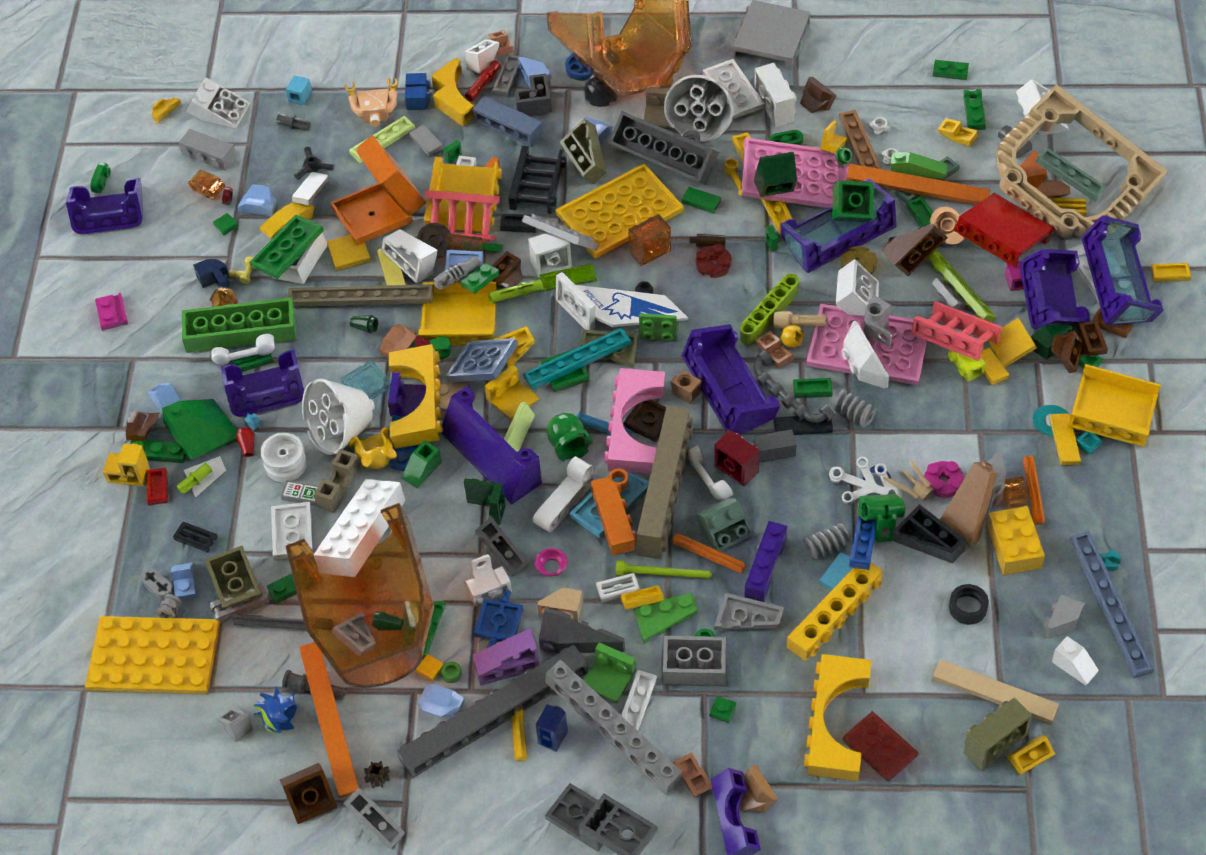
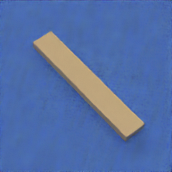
M941 659L932 677V680L999 705L1004 701L1009 702L1015 697L1032 714L1033 718L1052 724L1059 707V703Z

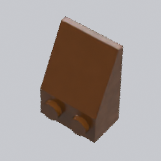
M930 224L894 238L885 245L882 252L898 269L909 276L948 237L934 224Z

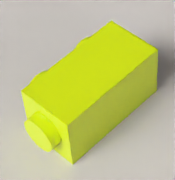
M949 350V360L955 363L959 374L964 376L968 382L984 375L986 363L982 357L977 361Z

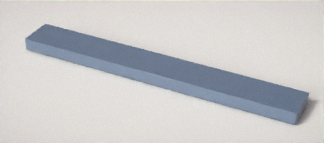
M1087 531L1070 536L1069 540L1132 677L1137 678L1153 673L1154 669L1090 532Z

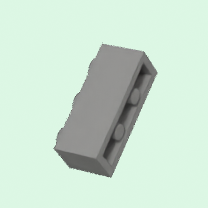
M189 129L178 142L181 154L185 157L193 158L201 163H206L222 170H226L236 158L233 144Z

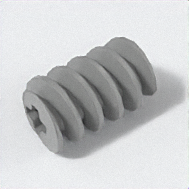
M843 389L834 402V411L836 413L841 412L843 417L847 416L855 424L860 423L862 428L867 427L872 422L877 408L871 411V404L864 407V400L858 403V396L852 400L853 394L849 393L845 396L846 390Z
M838 523L837 527L831 526L830 530L826 528L823 532L818 531L815 535L811 534L808 538L805 537L804 541L810 555L817 560V553H820L822 557L825 556L824 550L832 554V547L836 551H839V544L846 548V541L849 542L850 538L845 526L842 523Z

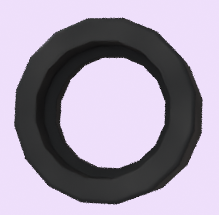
M960 585L951 593L949 601L950 614L960 623L967 625L976 624L982 621L987 614L988 595L982 588L976 585ZM965 596L973 597L980 602L981 607L976 612H966L957 606V600Z

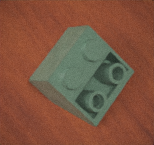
M729 497L696 514L704 534L715 550L720 552L753 536L740 502L737 499Z

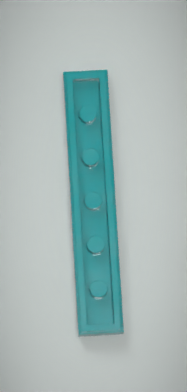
M622 328L617 329L523 373V378L530 388L534 390L631 345V340Z

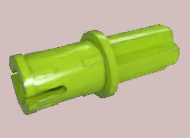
M206 462L203 463L197 470L190 472L189 476L177 485V489L180 493L185 494L196 484L200 485V481L213 472L212 468Z

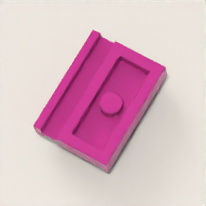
M118 293L116 296L112 294L95 299L102 330L119 327L123 323L125 325L128 324L121 293Z

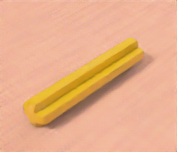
M522 708L520 711H514L515 715L511 717L514 757L516 761L520 762L527 759Z

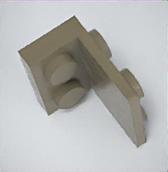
M646 88L644 120L664 129H672L664 112V101L669 89Z

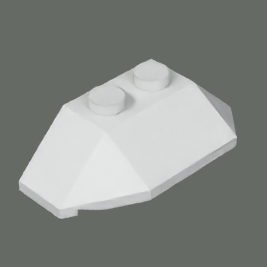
M857 320L853 321L841 351L844 360L849 362L852 374H856L859 381L884 389L888 388L889 375L871 347Z

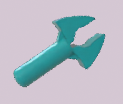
M1110 549L1108 554L1100 553L1108 571L1118 570L1119 565L1110 562L1114 561L1119 564L1121 562L1120 556L1114 550Z

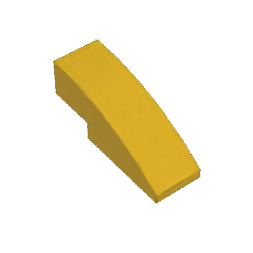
M292 202L277 211L260 226V231L272 239L295 215L308 220L313 218L315 206L311 203L303 205Z

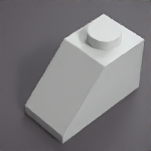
M486 39L466 50L467 70L481 74L483 69H486L494 60L499 48V42Z
M1068 636L1054 651L1052 662L1085 686L1099 671L1085 648Z

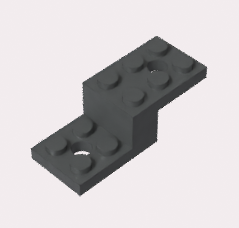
M571 783L568 784L545 814L546 820L597 852L604 845L618 855H640L658 831V826L605 793L597 800ZM572 808H579L581 813L573 816L569 811ZM624 830H631L633 835L625 838L621 833Z

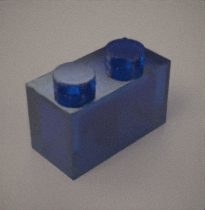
M547 704L535 724L539 745L557 752L568 733L566 712L559 706Z

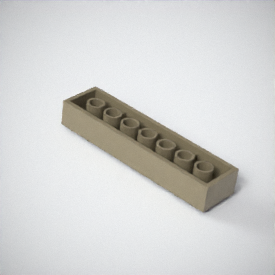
M668 405L666 407L637 531L638 556L661 559L663 552L667 551L668 540L666 539L667 535L671 534L672 528L670 521L675 516L674 503L678 502L679 491L677 490L678 486L681 487L683 478L681 472L685 470V455H688L690 447L688 441L692 439L693 417H690L689 408Z

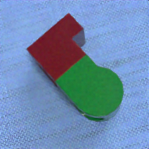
M416 336V347L433 344L435 351L439 352L440 359L451 355L450 340L447 337L441 336L436 339L424 340L423 336Z

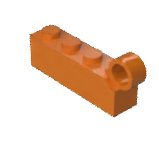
M621 468L612 470L609 473V477L591 481L592 495L612 556L635 551V542H637L635 530L632 531L630 527L632 526L630 514L626 515L625 512L627 510L625 498L621 499L620 497L622 491L629 484L628 473ZM617 477L624 479L622 482L613 481Z

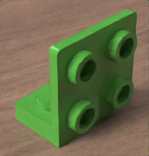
M639 314L640 339L667 342L677 341L679 327L677 316Z
M599 642L595 648L596 660L583 681L600 696L617 703L636 672V658Z

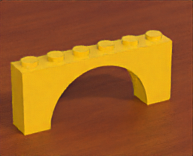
M433 344L389 352L391 372L400 373L401 378L418 380L426 386V394L421 404L406 417L390 422V437L395 449L418 445L424 440L427 442L440 441V432H443L442 423L439 421V418H442V411L439 406L442 400L438 390H441V383L438 378L441 373L440 367L437 365V362H440L439 352L435 351Z
M822 654L821 662L817 661L815 674H819V680L814 679L813 692H817V696L812 698L811 710L815 711L814 717L810 716L809 729H812V735L807 736L806 748H810V753L805 754L804 767H808L807 775L850 781L859 780L861 753L849 750L836 742L825 726L823 715L829 703L839 694L851 689L869 688L872 660Z

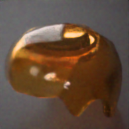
M220 287L216 289L210 298L212 307L238 304L235 292L229 288Z

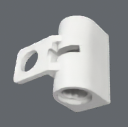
M489 554L471 561L474 578L465 581V586L475 607L481 605L484 598L493 600L502 596L504 589H506V592L507 589L512 592L511 581L504 568L501 566L493 570ZM486 561L485 564L477 567L478 563Z

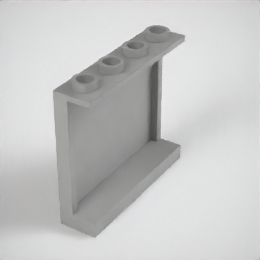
M752 0L750 6L746 8L745 18L743 17L741 20V28L737 29L736 40H733L731 44L733 58H736L738 52L785 61V69L792 70L810 25L811 12Z

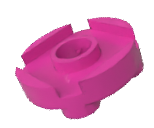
M954 461L931 463L928 465L924 476L931 483L930 487L934 489L933 493H936V496L940 498L953 497L964 480L962 470ZM946 477L948 479L947 482H943V480L939 478Z

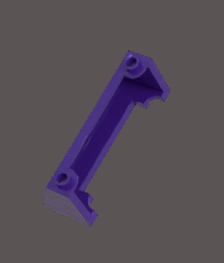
M731 324L691 330L681 356L692 375L701 380V390L724 430L727 432L730 429L734 433L742 435L775 419L780 404L774 396H769L767 399L735 347L738 335Z
M466 386L451 396L442 422L443 432L441 434L489 482L494 481L503 484L504 497L512 505L542 484L539 456L528 448L516 452L473 409L475 394Z

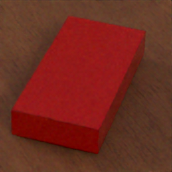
M166 468L147 470L148 506L168 503Z

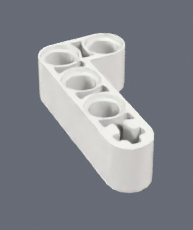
M576 456L572 458L567 467V477L537 510L533 517V523L547 532H552L590 489L591 481L594 480L593 466Z

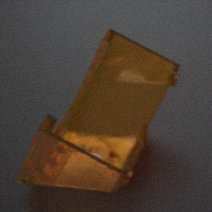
M635 0L634 8L620 33L604 37L602 11L590 13L547 12V24L550 33L580 64L619 97L646 92V88L670 87L674 81L672 79L674 74L679 72L684 63L683 58L685 54L689 53L692 48L689 0Z

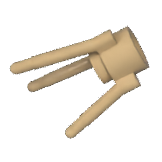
M910 461V464L921 480L919 482L905 470H902V473L915 485L913 487L914 491L886 476L883 477L885 481L912 495L916 500L920 498L922 501H925L934 491L930 487L931 483L924 477L914 461Z

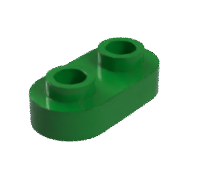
M799 130L775 133L769 137V141L802 145L803 133Z
M99 162L90 183L92 193H101L105 189L106 180L111 175V168L107 163Z

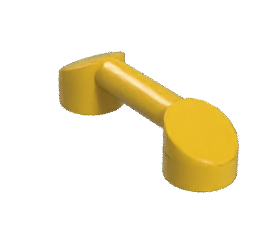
M728 158L724 162V172L732 178L739 189L738 195L742 196V181L737 174L739 163L736 159Z

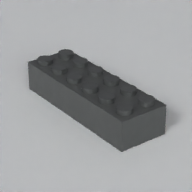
M621 111L608 144L706 185L719 155V152L624 111Z

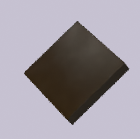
M650 399L640 402L625 419L623 427L656 442L660 437L666 407Z

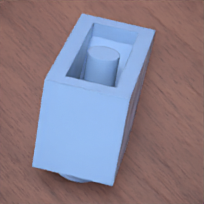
M519 57L520 71L529 88V76L544 73L547 75L549 87L551 86L550 79H552V73L550 69L546 68L544 63Z
M161 383L146 392L161 412L163 407L181 401L170 383Z

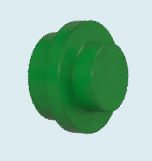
M845 147L837 149L836 160L840 165H846L851 161L852 153L849 149Z

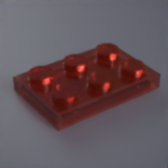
M873 711L848 731L842 739L853 751L860 752L861 758L887 782L892 780L918 756V751Z

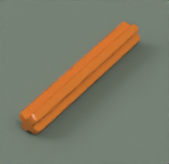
M1025 456L1023 458V465L1033 522L1036 525L1043 524L1045 517L1034 457Z
M676 533L673 537L672 543L738 573H743L746 563L679 533Z

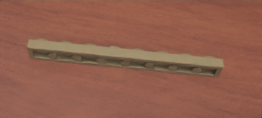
M433 284L289 288L287 298L292 297L294 307L432 303L434 288Z

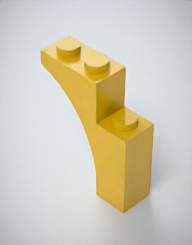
M456 57L431 75L433 88L438 90L433 94L436 108L464 127L474 119V105L468 102L457 89V82L462 74L461 60Z

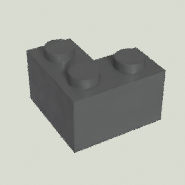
M546 73L530 75V88L514 90L517 111L523 112L528 116L552 112L551 95Z

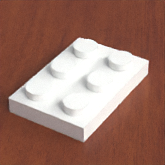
M310 502L271 506L274 560L313 555Z

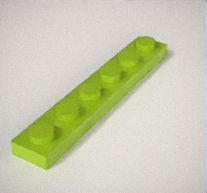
M937 249L927 258L932 261L933 268L944 275L943 279L948 284L953 285L955 293L966 300L965 304L969 308L974 309L976 317L988 322H993L997 318Z

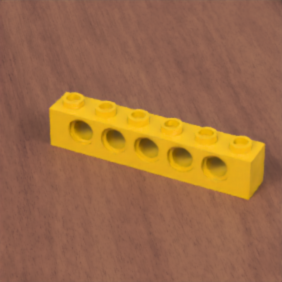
M871 562L869 570L853 568L787 637V648L804 661H807L810 656L814 657L819 651L820 646L831 639L832 633L844 625L845 619L849 615L853 616L859 604L861 602L865 603L870 597L871 592L881 586L883 570Z

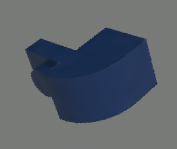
M206 259L193 264L196 277L202 288L216 283L222 295L229 293V274L226 265L222 261Z

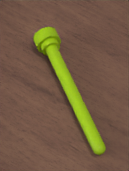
M624 560L616 561L615 576L637 573L710 579L712 577L710 571L629 565Z

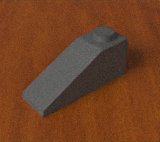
M492 517L475 530V533L513 576L529 564Z

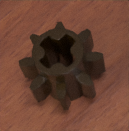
M382 761L379 763L371 762L368 768H364L366 774L364 777L365 782H371L372 788L375 786L383 788V784L386 781H390L388 775L390 772L389 767L383 768Z

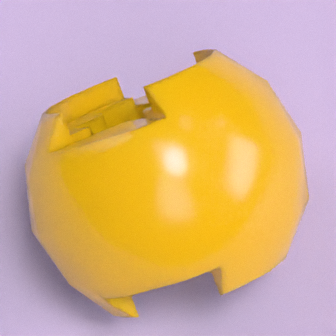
M789 325L783 329L781 341L788 348H797L803 341L804 332L796 325Z

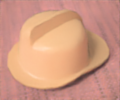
M945 206L936 209L932 213L930 223L934 224L948 237L944 241L945 243L951 245L958 244L965 239V237L954 231L960 215L953 208Z

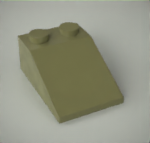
M243 546L204 559L223 610L262 595Z

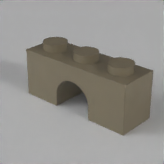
M342 449L339 450L331 463L332 474L329 481L322 479L314 492L317 507L333 513L336 511L360 469L358 455Z

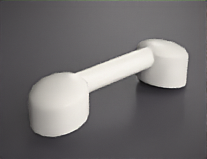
M262 334L256 339L255 348L233 353L222 347L213 348L211 350L212 361L219 365H226L231 360L257 354L262 356L269 355L275 348L274 336Z
M698 445L688 450L689 462L707 485L712 496L718 501H723L733 496L732 489L725 481L720 480L714 483L701 465L703 464V459Z

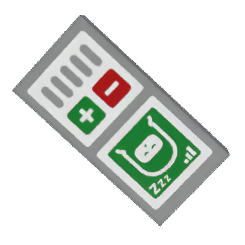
M286 480L281 500L296 503L310 502L311 505L317 506L314 492L318 486Z

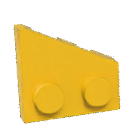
M527 326L493 339L516 338L518 345L505 364L507 369L514 365L535 344L534 338Z

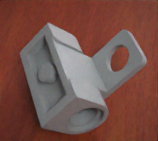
M874 296L865 308L863 333L869 339H876L886 346H890L892 344V334L887 329L891 305ZM884 334L887 337V340L883 339L881 335Z

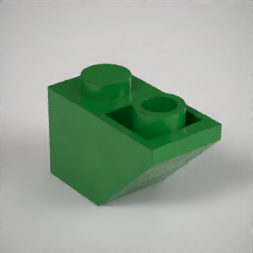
M424 440L412 453L402 479L418 488L442 463L440 449Z

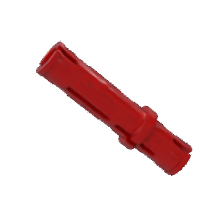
M493 60L486 69H483L481 76L465 93V98L468 101L473 102L487 83L494 79V75L501 68V64L497 60Z

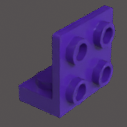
M392 372L388 397L390 416L393 414L406 417L412 413L423 401L426 394V386L404 384L400 373Z

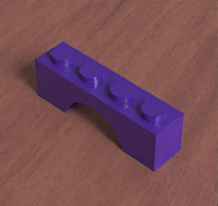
M768 521L745 584V598L765 602L777 558L782 554L787 540V525Z
M727 768L711 778L721 831L725 842V850L727 855H753L761 850L757 830L744 827L739 815L741 801L748 791L744 773Z

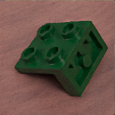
M465 478L464 488L467 503L489 506V516L500 525L506 507L503 484L494 481L486 482L474 478Z

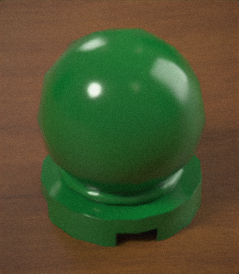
M561 413L555 415L548 423L546 429L548 440L555 447V453L562 462L575 456L582 458L589 452L587 448L590 444H593L589 433L584 430L582 421L577 416L571 413Z

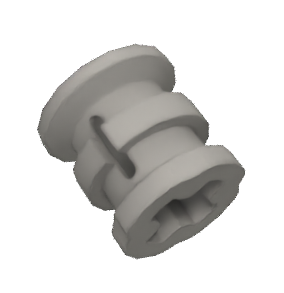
M166 594L164 601L160 604L161 608L156 610L157 615L161 618H175L174 614L177 613L178 607L182 603L181 599L172 594Z

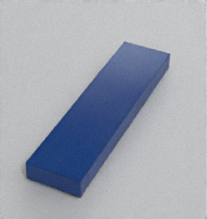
M858 515L849 567L869 570L877 521L863 520Z

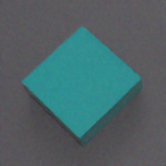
M1085 432L1076 439L1077 446L1088 455H1091L1103 445V440L1090 432Z

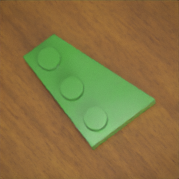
M693 593L666 598L664 601L634 608L643 644L650 641L651 637L664 633L667 628L678 625L698 614Z

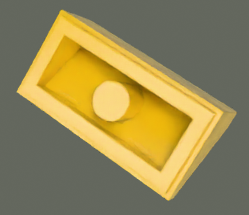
M1040 735L1008 753L1006 756L1021 775L1055 755V752L1046 735Z

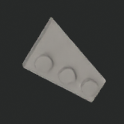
M725 593L714 631L779 629L784 607Z

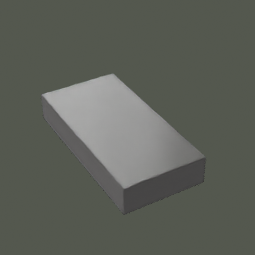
M425 125L409 132L410 137L428 156L443 149L442 143Z

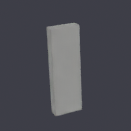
M506 54L492 89L493 95L509 97L520 70V56Z

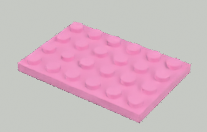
M745 137L742 196L830 208L833 204V184L837 181H846L849 162L846 165H840L836 160V153L816 147ZM794 152L797 182L794 191L760 197L753 181L760 157Z
M820 304L818 315H825L827 317L826 326H815L806 366L852 374L850 364L847 360H844L841 351L853 321L857 320L861 330L864 332L865 316L848 315L837 306ZM889 315L887 331L892 334V344L890 346H886L876 339L867 338L884 369L887 371L889 381L919 385L928 341L911 335L914 319ZM882 334L881 337L887 340V337Z

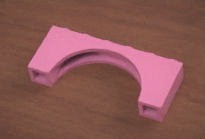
M620 368L619 376H615L614 386L617 387V391L613 390L612 401L615 402V405H611L610 416L613 417V421L609 420L608 432H611V436H607L606 447H609V451H605L604 463H608V471L621 468L628 473L651 474L656 447L646 446L634 440L624 429L622 421L626 413L636 404L649 399H663L665 372Z

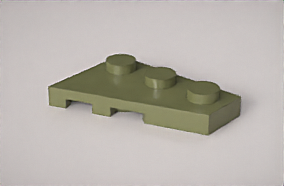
M583 330L581 346L611 332ZM626 333L631 340V345L613 352L604 358L634 368L639 334Z

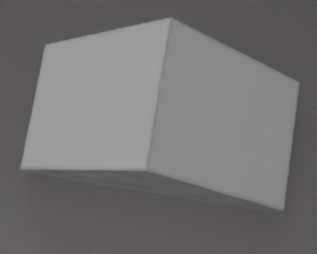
M235 707L217 719L236 742L253 730L248 714Z

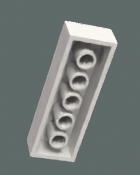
M365 479L314 553L320 573L349 577L357 575L406 501L400 482Z

